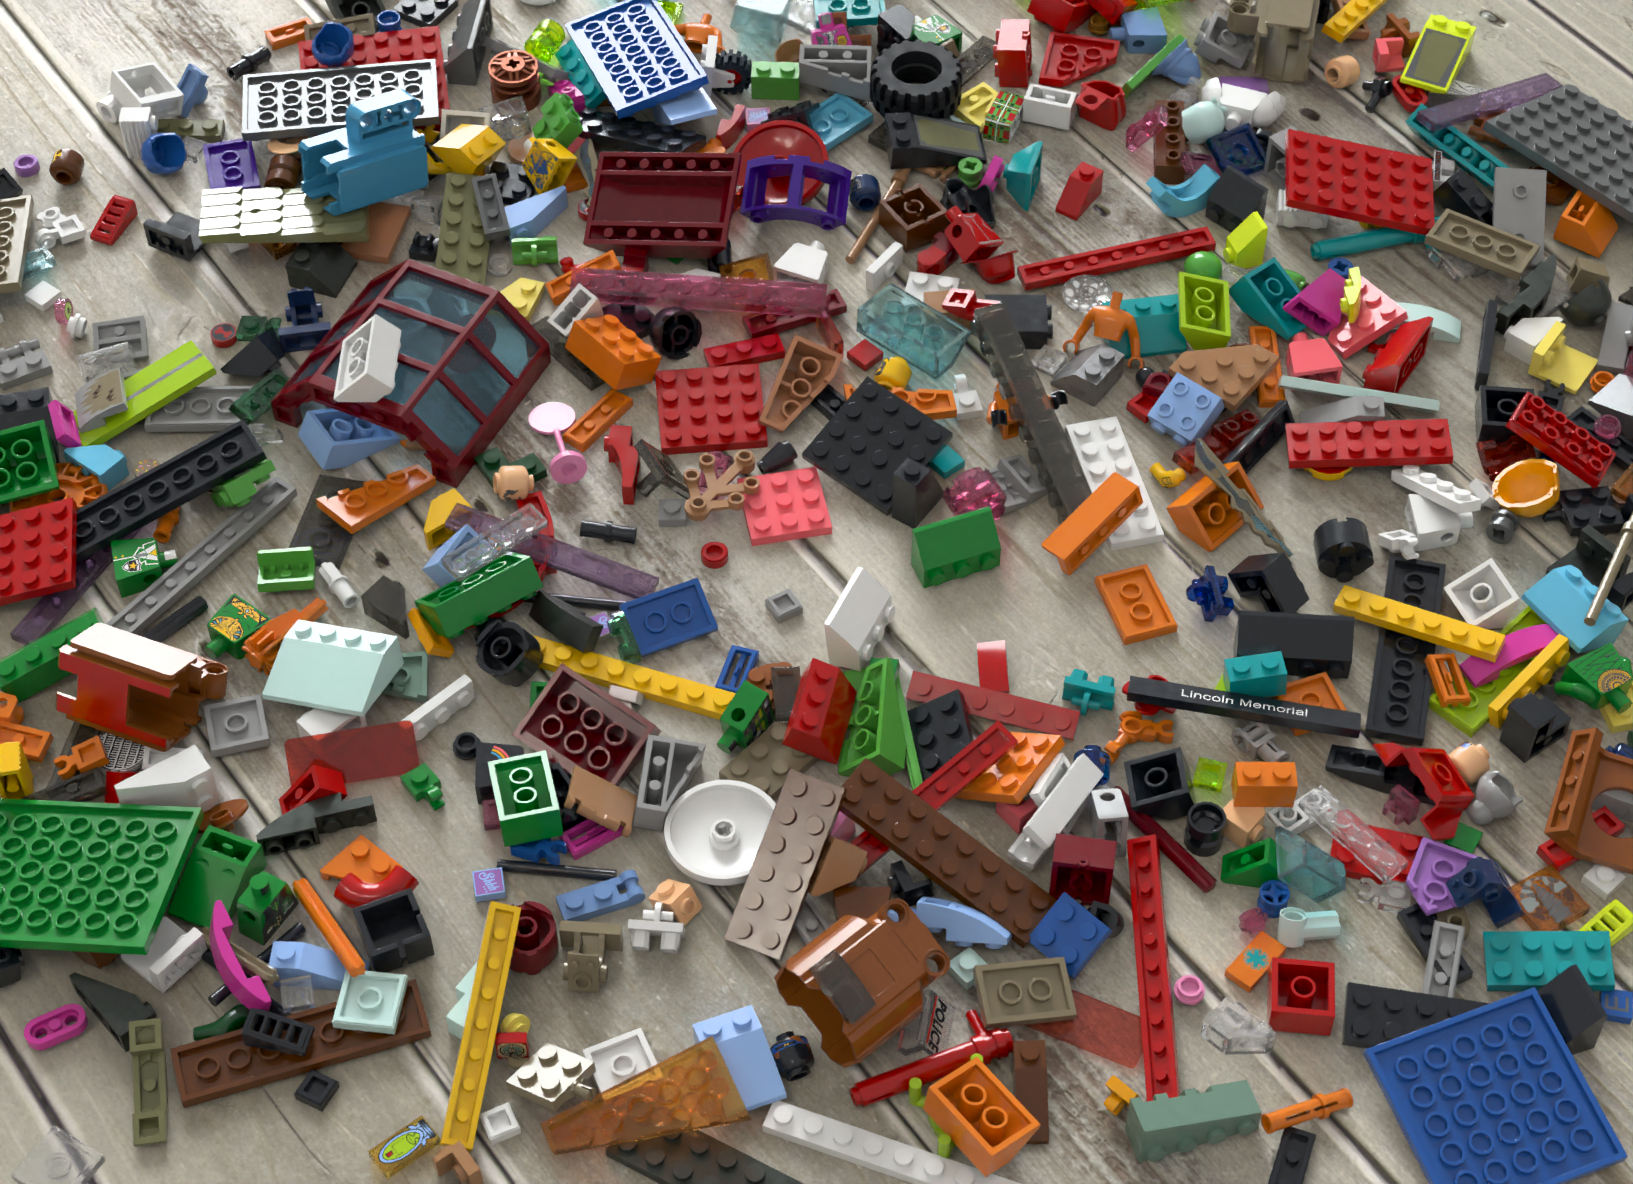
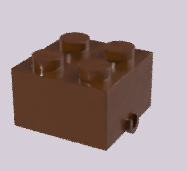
M918 183L905 190L899 188L895 191L894 195L879 201V224L896 242L903 245L905 252H909L932 241L933 236L939 231L944 233L948 227V218L945 216L948 210L921 183Z

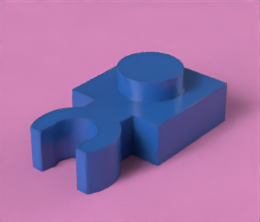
M551 838L512 845L510 846L512 856L538 863L541 857H543L550 864L559 865L560 856L557 852L566 854L567 845L561 840L551 841Z

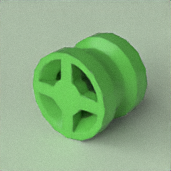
M968 157L962 159L958 164V178L963 180L970 189L978 187L982 181V162L979 159Z

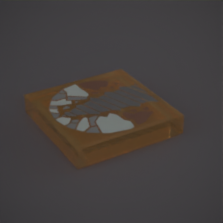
M1551 864L1511 886L1525 913L1521 917L1533 931H1558L1588 914L1591 908Z

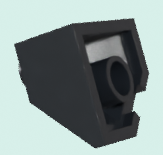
M271 327L256 336L220 370L226 374L260 377L268 372L271 375L282 365L279 361L285 356L276 331Z

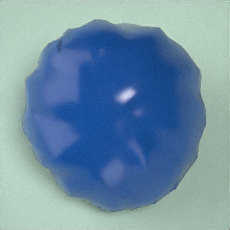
M324 23L321 31L318 32L312 42L314 58L321 65L328 67L344 65L354 53L353 33L348 27H344L342 23Z
M175 133L151 134L142 143L140 149V159L143 161L144 166L148 171L155 174L168 175L182 169L187 159L185 143Z

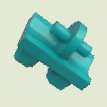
M1074 669L1070 676H1065L1062 700L1071 701L1072 705L1081 706L1080 715L1086 716L1088 709L1098 711L1099 709L1113 710L1116 693L1113 677L1099 676L1098 683L1087 681L1088 673L1079 669Z

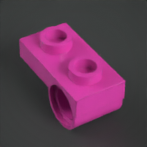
M558 80L554 82V85L547 86L550 97L555 92L561 95L563 93L568 95L572 99L573 107L577 113L582 112L586 108L584 95L570 81Z

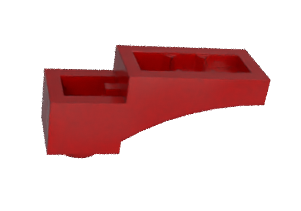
M611 425L609 436L605 435L604 451L608 452L609 463H615L621 474L623 504L634 505L641 466L640 448L633 446L632 426Z

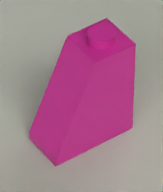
M1329 268L1285 304L1283 310L1324 337L1340 323L1342 315L1340 298H1344V281L1346 279Z

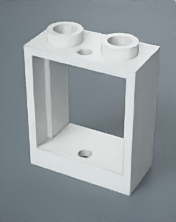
M155 62L112 70L110 91L124 107H151L153 116H157L158 120L182 114L184 94ZM150 86L157 94L140 98L132 89Z

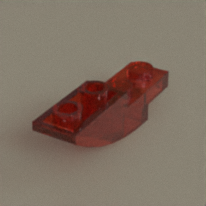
M1246 409L1213 425L1210 434L1201 439L1222 462L1262 419ZM1198 441L1175 451L1172 461L1190 475L1200 471L1195 467V449L1201 462L1209 471L1215 468L1214 464L1206 458Z

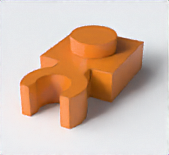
M98 735L71 747L72 755H62L54 760V764L58 769L66 766L63 770L57 772L62 780L72 778L78 770L82 775H85L110 763L104 744Z

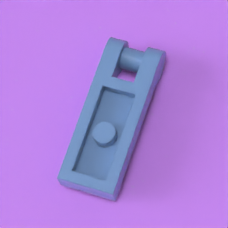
M627 870L618 877L556 896V903L563 920L582 922L639 904L646 896L642 887L637 884L639 879L636 871ZM627 889V892L624 894H619L618 892Z

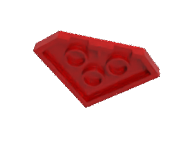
M1050 31L1039 75V85L1062 88L1116 64L1120 41Z

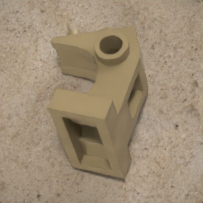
M561 920L559 928L561 947L573 948V952L568 951L567 962H564L563 980L568 981V991L599 993L601 983H607L608 965H604L606 951H622V925Z

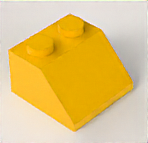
M461 124L434 144L431 150L454 172L477 175L496 160L506 142L489 126Z

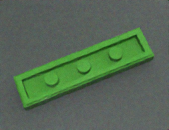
M1177 34L1123 85L1122 90L1125 93V100L1150 78L1152 72L1164 58L1185 40L1182 35Z

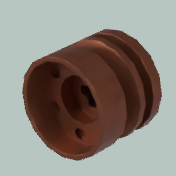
M520 50L504 51L491 59L488 70L493 105L498 110L508 114H522L537 107L542 98L537 59L532 54Z

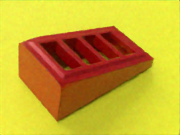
M113 195L92 230L90 239L112 246L138 215L135 201L119 195Z

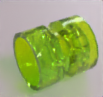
M551 19L541 20L533 33L525 41V52L545 62H549L566 38L563 27Z

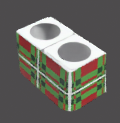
M999 91L985 118L984 140L1004 144L1011 142L1016 129L1022 121L1023 96Z

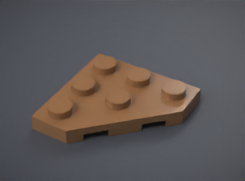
M1258 344L1186 351L1169 367L1168 375L1174 378L1177 372L1221 397L1225 408L1235 412L1278 365L1280 356Z

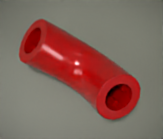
M395 865L390 873L377 883H367L353 873H349L337 885L334 898L353 909L411 888L413 892L419 885V882L412 874L398 865Z

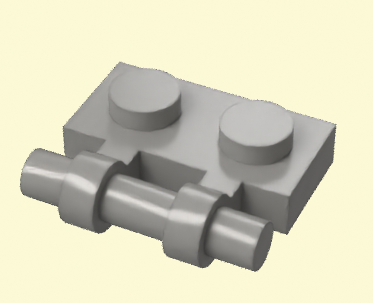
M37 338L30 341L26 339L19 341V345L8 349L0 348V386L3 391L53 373L43 349L32 353L33 350L41 348ZM22 354L24 355V356L19 357V358H17V359H14V360H11V361L9 360V359L14 358V357H16V356H19V355H22Z

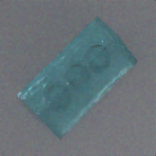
M892 283L865 302L857 311L856 331L894 355L905 359L907 363L935 380L953 367L971 334V330Z

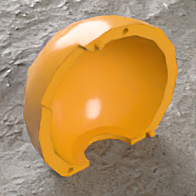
M1528 459L1516 462L1505 468L1496 477L1492 485L1493 497L1502 509L1513 512L1517 517L1532 518L1542 515L1557 504L1559 500L1560 479L1557 465L1545 459Z

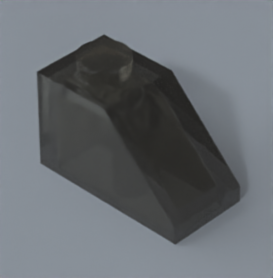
M383 575L361 595L364 614L404 639H407L410 633L406 590L400 582L392 581Z

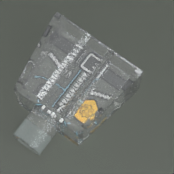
M522 96L478 108L479 112L491 113L490 128L503 141L521 139L524 135L532 132Z

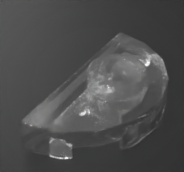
M264 423L247 425L260 446L284 442L283 433L278 428L275 430L267 428V424Z

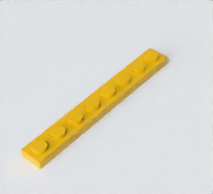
M534 636L544 654V659L538 668L556 672L562 663L593 684L607 688L614 685L638 691L644 695L645 699L720 720L721 715L736 694L594 652H581L572 646Z
M491 901L489 904L439 1146L445 1147L461 1141L468 1152L473 1150L521 912L520 907Z

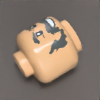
M522 465L501 466L498 472L493 475L494 494H498L499 498L503 501L525 499L528 496V492L534 489L533 475H528L527 469Z

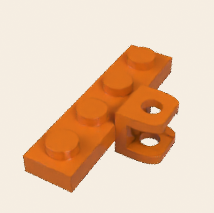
M0 692V702H8L0 705V743L18 741L21 743L27 759L42 763L54 739L52 734L22 726L21 723L25 712L22 707H18L17 697Z

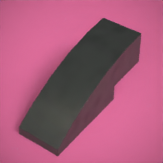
M538 590L529 616L540 626L581 652L594 651L604 627L586 617L585 612L543 590Z

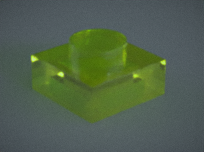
M1199 757L1193 778V787L1221 793L1228 763Z

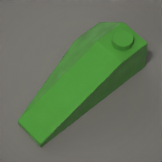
M886 657L866 668L857 699L860 701L856 715L850 717L848 724L852 726L848 740L843 741L839 756L838 774L841 776L850 777L865 758L888 775L895 774L904 769L906 742L892 660Z

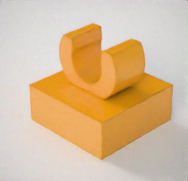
M1112 1075L1105 1084L1112 1094L1109 1095L1103 1105L1113 1115L1117 1116L1125 1104L1129 1107L1130 1098H1136L1139 1095L1116 1076Z

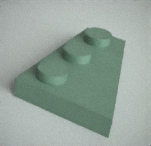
M426 651L402 653L404 664L381 694L426 703L428 701L429 656Z

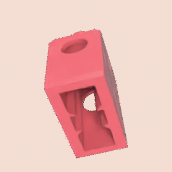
M1303 332L1296 334L1292 339L1293 342L1288 344L1286 366L1288 376L1339 384L1343 366L1327 341L1323 338L1309 339L1308 335Z

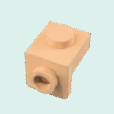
M667 879L659 884L656 891L648 898L654 908L656 902L663 903V910L674 912L677 923H683L684 926L702 909V904L691 885Z

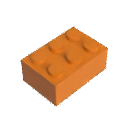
M609 314L574 321L565 345L567 350L614 390L652 383L662 358L653 350L652 346L638 338L634 331L626 328L619 322L617 317Z

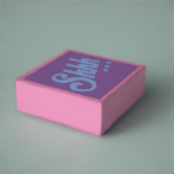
M770 107L746 108L747 131H751L761 125L760 122L768 118L767 114L770 113Z

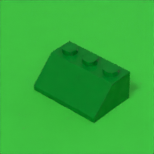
M989 506L912 529L911 566L923 589L1000 566L1001 545Z

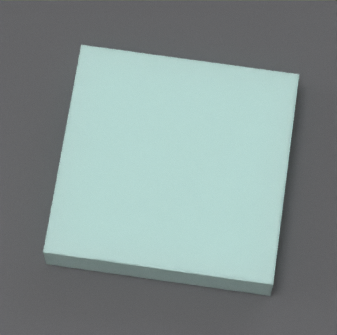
M346 970L332 1020L333 1028L395 1034L408 984L407 975L366 971L363 975H358L355 978L350 976Z

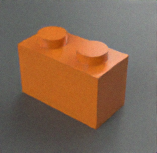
M1235 762L1231 780L1233 807H1293L1298 789L1295 762Z

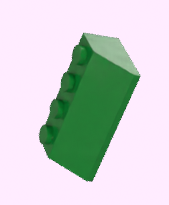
M509 551L417 599L414 603L437 635L453 639L462 635L465 632V628L485 623L491 614L505 612L512 608V603L535 596V591L542 588L543 584L530 556Z
M96 607L0 659V689L4 693L15 695L18 703L72 674L71 672L59 669V648L65 644L70 646L71 639L94 624H104Z

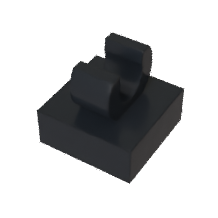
M416 231L409 249V258L434 263L437 256L439 238L434 237L432 233H429L428 236L420 235L419 231Z

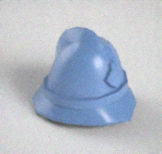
M1187 39L1164 58L1152 72L1153 76L1162 75L1163 77H1169L1183 85L1193 84L1200 79L1199 60L1197 55L1188 46Z

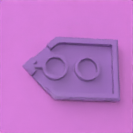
M1425 837L1422 838L1405 883L1426 916L1457 907L1446 883L1465 868L1469 860L1479 856Z

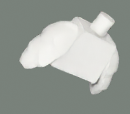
M1218 78L1209 79L1201 90L1202 101L1211 102V99L1216 97V100L1220 101L1221 105L1227 108L1223 114L1225 128L1229 131H1235L1236 129L1250 131L1253 127L1264 128L1270 126L1284 112L1287 103L1286 97L1276 91L1268 94L1224 83L1221 89Z

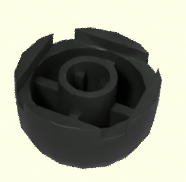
M1602 278L1597 281L1600 285L1597 288L1592 284L1567 300L1569 306L1566 308L1562 304L1557 307L1568 322L1577 326L1591 323L1594 327L1606 319L1604 313L1609 310L1612 297L1608 286Z

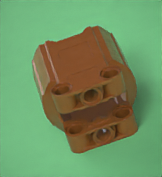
M897 898L889 900L868 919L851 915L843 916L785 961L774 978L779 994L788 1006L801 1007L822 1034L821 1049L832 1061L846 1068L856 1063H861L922 1013L923 990L948 972L950 959L934 939L930 930L920 921L904 900ZM888 909L894 910L898 914V922H894L888 917ZM927 959H931L937 964L938 971L936 973L932 972L927 966Z

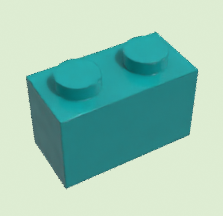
M1282 652L1224 659L1223 681L1226 691L1258 697L1285 695L1287 670Z

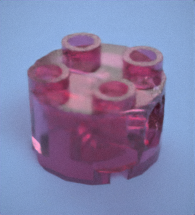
M975 467L963 472L952 481L954 486L951 490L947 486L944 491L943 499L954 516L989 506L994 520H997L1005 512L1003 506L1006 501V495L987 468L983 471L980 467Z

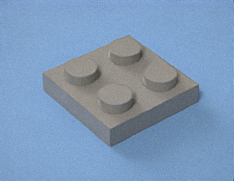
M261 694L204 706L213 758L270 746Z

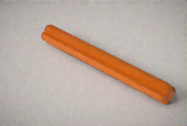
M301 878L299 881L295 880L292 883L294 887L293 892L350 976L356 978L358 975H363L366 972L364 961L306 878Z

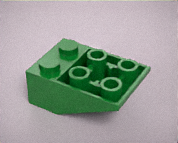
M209 825L193 848L168 910V915L202 928H210L215 901L221 900L230 919H232L237 911L236 903L238 898L249 887L251 878L262 872L267 865L262 844Z

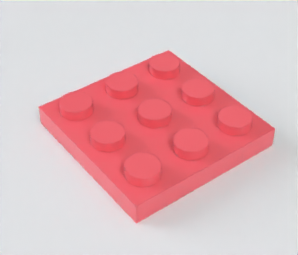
M816 467L752 476L760 481L759 492L754 495L743 494V512L752 546L832 534V524ZM747 477L738 478L737 484L744 483V479Z

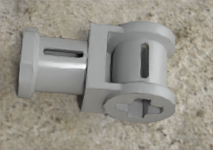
M1250 721L1242 729L1237 728L1231 733L1236 747L1240 751L1247 753L1253 760L1260 757L1264 762H1288L1290 759V753L1282 751L1274 743L1276 735L1265 723Z

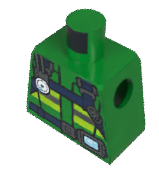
M747 681L742 683L720 717L723 736L717 742V746L723 752L731 754L737 745L743 749L747 748L773 723L775 718L769 693Z

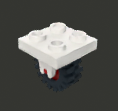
M708 35V44L702 45L701 59L706 60H701L700 66L706 73L709 84L703 85L702 88L710 100L712 88H717L716 91L718 92L724 90L726 95H728V91H732V95H736L737 90L739 93L744 92V89L747 90L749 84H751L752 62L750 59L748 60L746 54L741 56V52L738 50L734 54L733 49H729V53H726L725 50H722L721 54L717 53L718 36Z

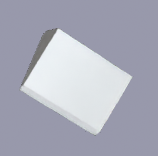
M1492 558L1444 587V590L1466 623L1485 629L1503 628L1521 602Z

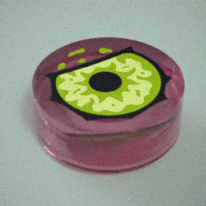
M69 298L57 299L55 302L54 314L59 324H68L70 317L74 315L73 305Z

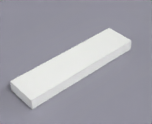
M1084 753L1078 756L1022 830L1043 851L1049 848L1056 839V833L1060 834L1104 774Z

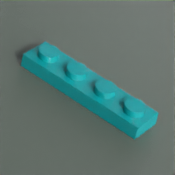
M571 39L554 55L564 71L569 73L568 77L572 84L584 95L585 105L588 108H596L606 99V96L576 43Z

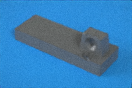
M496 173L471 178L486 241L494 240V244L504 242V237L511 236Z

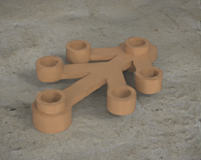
M746 449L737 452L734 456V463L718 479H716L714 471L715 457L709 453L702 454L699 457V468L703 470L707 491L702 496L698 487L700 473L695 469H688L683 475V482L687 486L690 496L684 504V510L693 521L705 520L711 511L741 510L744 507L743 494H757L760 488L759 479L752 476L745 478L744 483L730 484L739 474H749L755 469V456ZM729 495L726 500H714L717 496Z

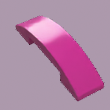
M1548 624L1535 625L1506 635L1505 644L1495 663L1471 655L1459 665V668L1474 688L1480 687L1498 679L1502 670L1539 655L1558 634Z
M215 901L209 936L212 956L218 972L229 990L249 1010L256 1008L269 1012L272 1000L259 975L249 979L246 978L228 942L231 937L233 923L222 901Z

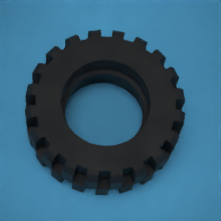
M906 40L898 45L896 43L888 47V50L885 48L872 63L870 97L873 107L878 113L880 112L883 118H885L886 113L912 112L948 119L950 115L955 113L961 103L963 73L961 63L951 51L948 52V49L942 45L937 46L935 42L928 41L926 43L922 42V40L909 42V40ZM908 83H924V84L913 85V84H908Z

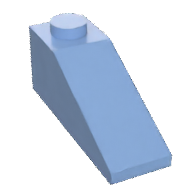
M563 185L504 207L511 236L505 238L511 247V239H517L518 237L535 238L568 207L566 187Z
M273 941L269 965L277 969V974L280 976L278 982H274V987L341 990L346 968L334 951L305 942ZM363 960L365 963L364 968L366 971H369L370 962Z

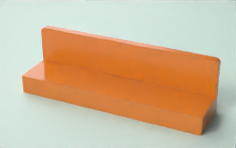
M1112 473L1042 542V548L1056 556L1061 570L1070 576L1143 504L1139 487L1120 474Z

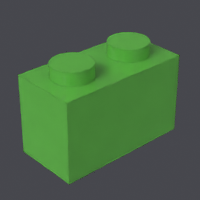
M753 61L751 72L752 99L799 100V63Z

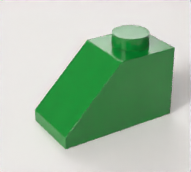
M1267 838L1223 855L1220 880L1227 884L1260 888L1263 883L1269 880H1278L1283 883L1290 881L1293 855L1272 838Z

